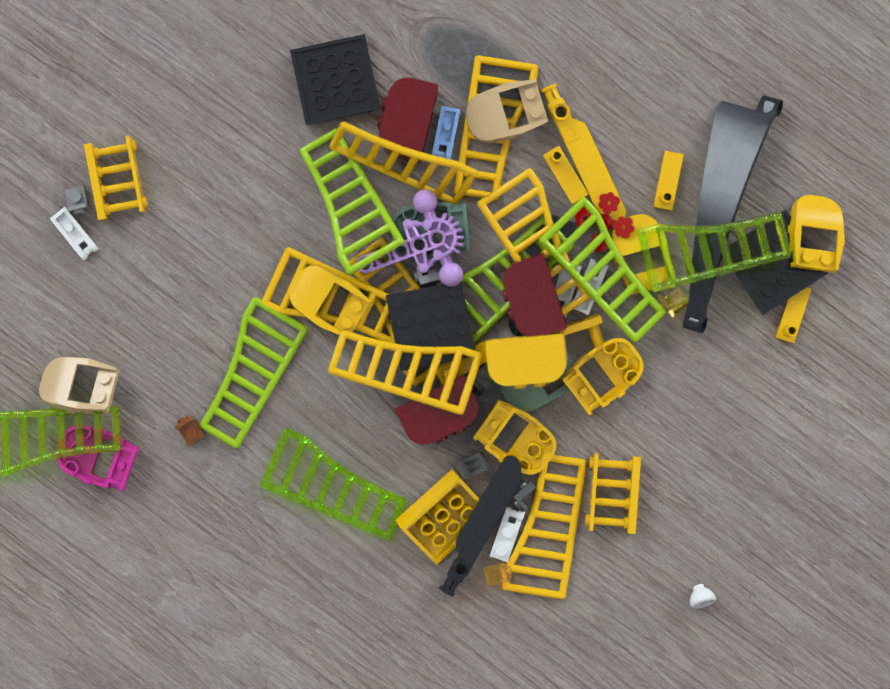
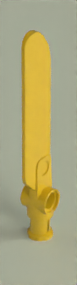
M556 83L541 89L549 103L547 106L551 112V117L556 123L593 205L601 214H605L603 209L598 206L600 202L599 197L601 194L612 192L614 196L619 197L620 203L617 205L618 210L612 211L608 215L611 216L613 221H618V218L621 216L625 218L626 209L587 125L572 118L570 108L557 91ZM557 108L564 109V117L560 118L556 115Z

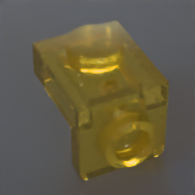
M679 287L665 298L661 295L657 296L663 310L669 312L672 317L687 307L688 298Z
M507 563L483 568L487 587L511 582L512 570L510 566H507Z

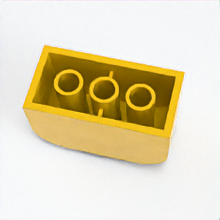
M565 332L532 337L495 338L485 341L488 372L496 383L503 386H514V389L526 388L527 384H533V387H543L546 383L560 378L567 367Z

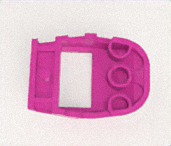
M74 425L64 432L56 457L58 465L64 472L81 479L82 482L124 491L127 488L126 485L140 448L104 429L86 425ZM104 438L119 443L107 479L92 474Z

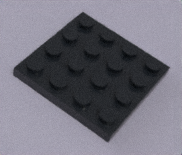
M365 34L290 50L306 126L381 110Z
M787 210L782 211L727 246L723 253L724 258L762 315L828 274L823 271L791 267L790 263L793 262V252H789L790 235L787 233L791 216ZM801 233L800 247L812 249Z
M462 282L454 287L441 284L386 295L395 344L418 347L462 346L475 350ZM402 352L399 361L400 371L409 370L414 354ZM422 354L418 368L430 366L434 354ZM442 354L440 363L453 361L455 354ZM462 355V358H461V359H466V358H471V357Z

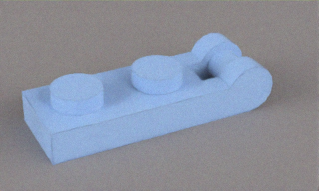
M441 106L432 155L451 160L460 109ZM439 146H446V152L439 151Z

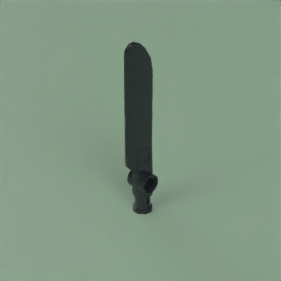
M508 455L503 459L455 542L458 556L452 561L445 582L439 586V589L445 594L452 597L455 595V589L469 574L472 565L516 493L521 480V465L517 457ZM458 564L466 565L465 570L462 572L457 571L455 568Z

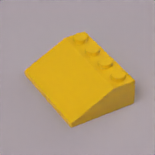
M451 469L395 521L402 531L438 565L456 548V539L480 498Z

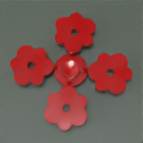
M612 192L601 194L598 206L605 213L601 214L607 229L610 230L613 227L616 230L615 234L617 236L628 238L630 232L634 231V226H632L633 220L630 217L624 218L621 216L618 218V221L613 222L611 216L608 215L612 211L618 210L619 197L614 196ZM585 207L575 214L578 227L586 221L585 216L587 219L591 216ZM600 231L597 234L591 235L592 240H590L589 244L601 233ZM605 240L595 249V252L600 253L601 251L609 250Z

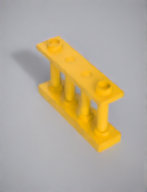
M125 136L126 144L100 149L92 143L84 144L97 217L100 221L109 220L108 215H111V212L139 207L141 213H146L148 201L147 197L143 196L135 156V151H138L137 144L130 136ZM128 151L130 159L128 163L108 167L98 165L97 159L100 156ZM132 170L134 181L110 186L102 185L101 178L104 175ZM130 189L136 190L137 200L112 205L106 204L105 196L109 193Z
M593 453V457L589 459V468H592L589 514L585 515V526H588L589 531H593L594 525L621 526L623 529H626L628 534H636L641 457L631 456V460L628 461L598 459V453ZM598 467L627 469V471H630V479L626 481L598 479ZM596 486L626 488V490H629V498H625V500L596 498ZM595 505L625 507L628 510L627 517H624V519L594 517Z

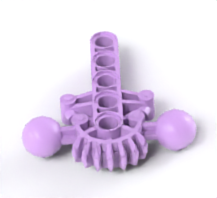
M427 189L420 190L413 198V206L419 213L424 214L425 220L423 222L410 219L404 220L403 226L407 240L401 246L406 248V255L403 257L399 256L398 248L388 253L389 259L386 263H382L379 258L371 263L369 269L365 270L362 268L359 271L362 273L373 272L414 257L419 271L426 273L434 265V262L440 260L442 267L439 271V279L445 286L454 287L462 281L463 270L458 264L453 263L450 254L453 252L460 253V250L456 247H463L464 245L463 243H458L459 239H464V236H458V233L462 232L463 229H456V226L460 224L458 221L453 224L451 223L454 219L453 216L446 220L447 213H443L442 218H437L434 211L437 206L436 195ZM418 227H424L427 233L421 234ZM436 233H441L443 236V240L439 244L433 240ZM422 239L425 243L422 250H418L415 246L416 241ZM434 250V257L428 259V251ZM374 252L359 257L357 262H359L360 260L364 259L365 257L369 256Z

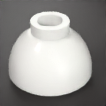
M704 584L693 587V592L690 596V606L692 608H703L716 601L715 594L710 589L705 588Z

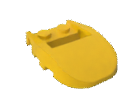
M805 195L798 198L791 208V221L787 232L790 235L789 252H793V262L790 263L791 267L835 273L838 271L845 243L842 211L833 200L826 197ZM802 226L837 231L835 252L800 247Z
M644 214L630 216L633 220L632 226H634V231L630 232L628 238L617 236L615 234L616 230L612 227L610 236L622 257L660 246L665 266L635 274L648 291L673 284L670 253L660 227L652 217ZM613 258L614 264L616 265L617 269H619V265ZM624 274L621 280L628 287L631 282ZM636 289L631 295L638 294L639 292Z
M320 265L305 267L297 275L290 288V301L301 314L319 327L340 335L342 330L353 333L372 302L371 298L366 297L346 277ZM337 283L353 293L334 326L317 317L316 314L334 284Z
M613 338L606 340L579 357L563 375L561 380L585 410L586 414L590 416L593 414L591 411L599 406L603 408L616 398L622 397L625 391L639 380L643 373V360L629 341L622 338ZM592 357L614 385L601 397L598 396L578 369Z
M499 399L473 434V439H478L484 445V448L494 455L499 462L502 463L503 459L508 455L517 457L520 461L521 473L532 475L542 471L556 451L555 437L547 428L526 411ZM515 413L527 421L528 424L506 453L494 445L493 442Z

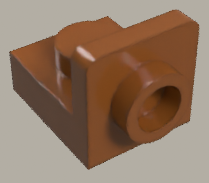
M186 415L177 421L178 425L175 428L179 430L188 446L205 436L194 416L188 418Z

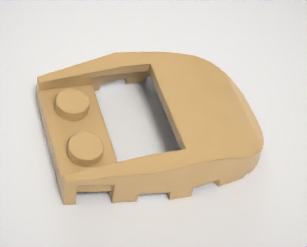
M536 79L508 82L493 87L474 96L466 107V117L470 131L477 140L483 143L517 139V137L534 131L535 128L543 124L547 125L549 122ZM518 88L528 124L509 129L499 93Z
M56 358L47 365L43 372L39 394L46 405L55 409L65 410L67 413L83 412L85 414H94V411H103L104 414H109L120 370L89 358ZM78 365L99 369L89 404L69 400Z

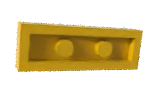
M560 146L542 155L571 205L582 197L589 195Z
M664 151L653 204L654 208L668 211L673 210L684 154Z
M806 287L787 299L775 338L795 343L811 288Z
M599 314L568 323L567 329L555 332H565V335L588 328L594 348L604 342L599 324H602L603 321Z
M484 341L474 345L475 351L481 352L483 355L480 365L487 362L486 344ZM474 358L461 359L455 379L470 371ZM452 361L438 366L436 375L442 385H445Z

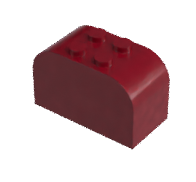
M408 77L394 82L389 89L388 97L383 98L381 108L384 113L383 116L379 115L377 123L379 137L424 153L439 91L438 84ZM382 147L385 153L390 156L392 151ZM399 154L397 159L409 161L411 158L403 154Z
M544 252L513 262L505 271L503 277L505 289L502 291L505 302L509 301L511 307L508 308L511 321L515 320L518 330L523 335L532 337L549 335L567 329L565 317Z
M465 375L454 380L447 403L459 405L467 380ZM444 385L430 391L429 397L440 400ZM471 390L465 412L462 415L414 400L394 410L407 436L417 444H430L436 441L439 444L448 439L447 435L451 433L457 435L465 431L464 427L472 423L477 416L478 403Z

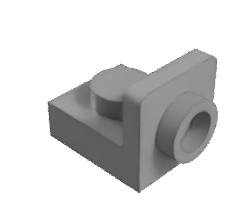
M85 186L65 190L68 212L79 215L85 213L86 209H90Z
M415 266L416 271H413L415 281L420 282L421 286L440 280L439 272L436 269L429 270L425 273V276H422L418 266Z

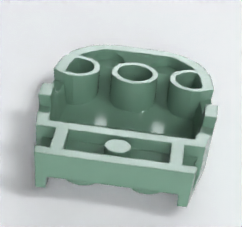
M437 203L434 211L447 210L448 219L450 216L454 217L451 223L453 224L456 221L460 223L456 226V229H463L462 232L458 233V236L462 235L464 239H459L458 243H463L464 245L463 247L457 246L456 248L460 252L471 249L467 204ZM413 205L402 208L392 219L404 241L407 240L403 226L404 220H418L419 222L425 220L424 214L419 213ZM418 227L421 234L427 233L424 227ZM422 239L416 241L415 246L418 250H422L425 243ZM400 246L397 250L403 256L406 255L407 250L404 246ZM434 250L428 251V258L434 257Z
M567 353V359H568L567 367H566L564 373L562 374V376H561L560 378H562L563 375H564V374L571 368V366L574 364V362L572 361V359H571V357L569 356L568 353ZM527 384V387L522 389H514V386L500 385L501 392L507 402L527 413L553 403L569 390L564 384L558 390L547 395L543 387H533V384Z

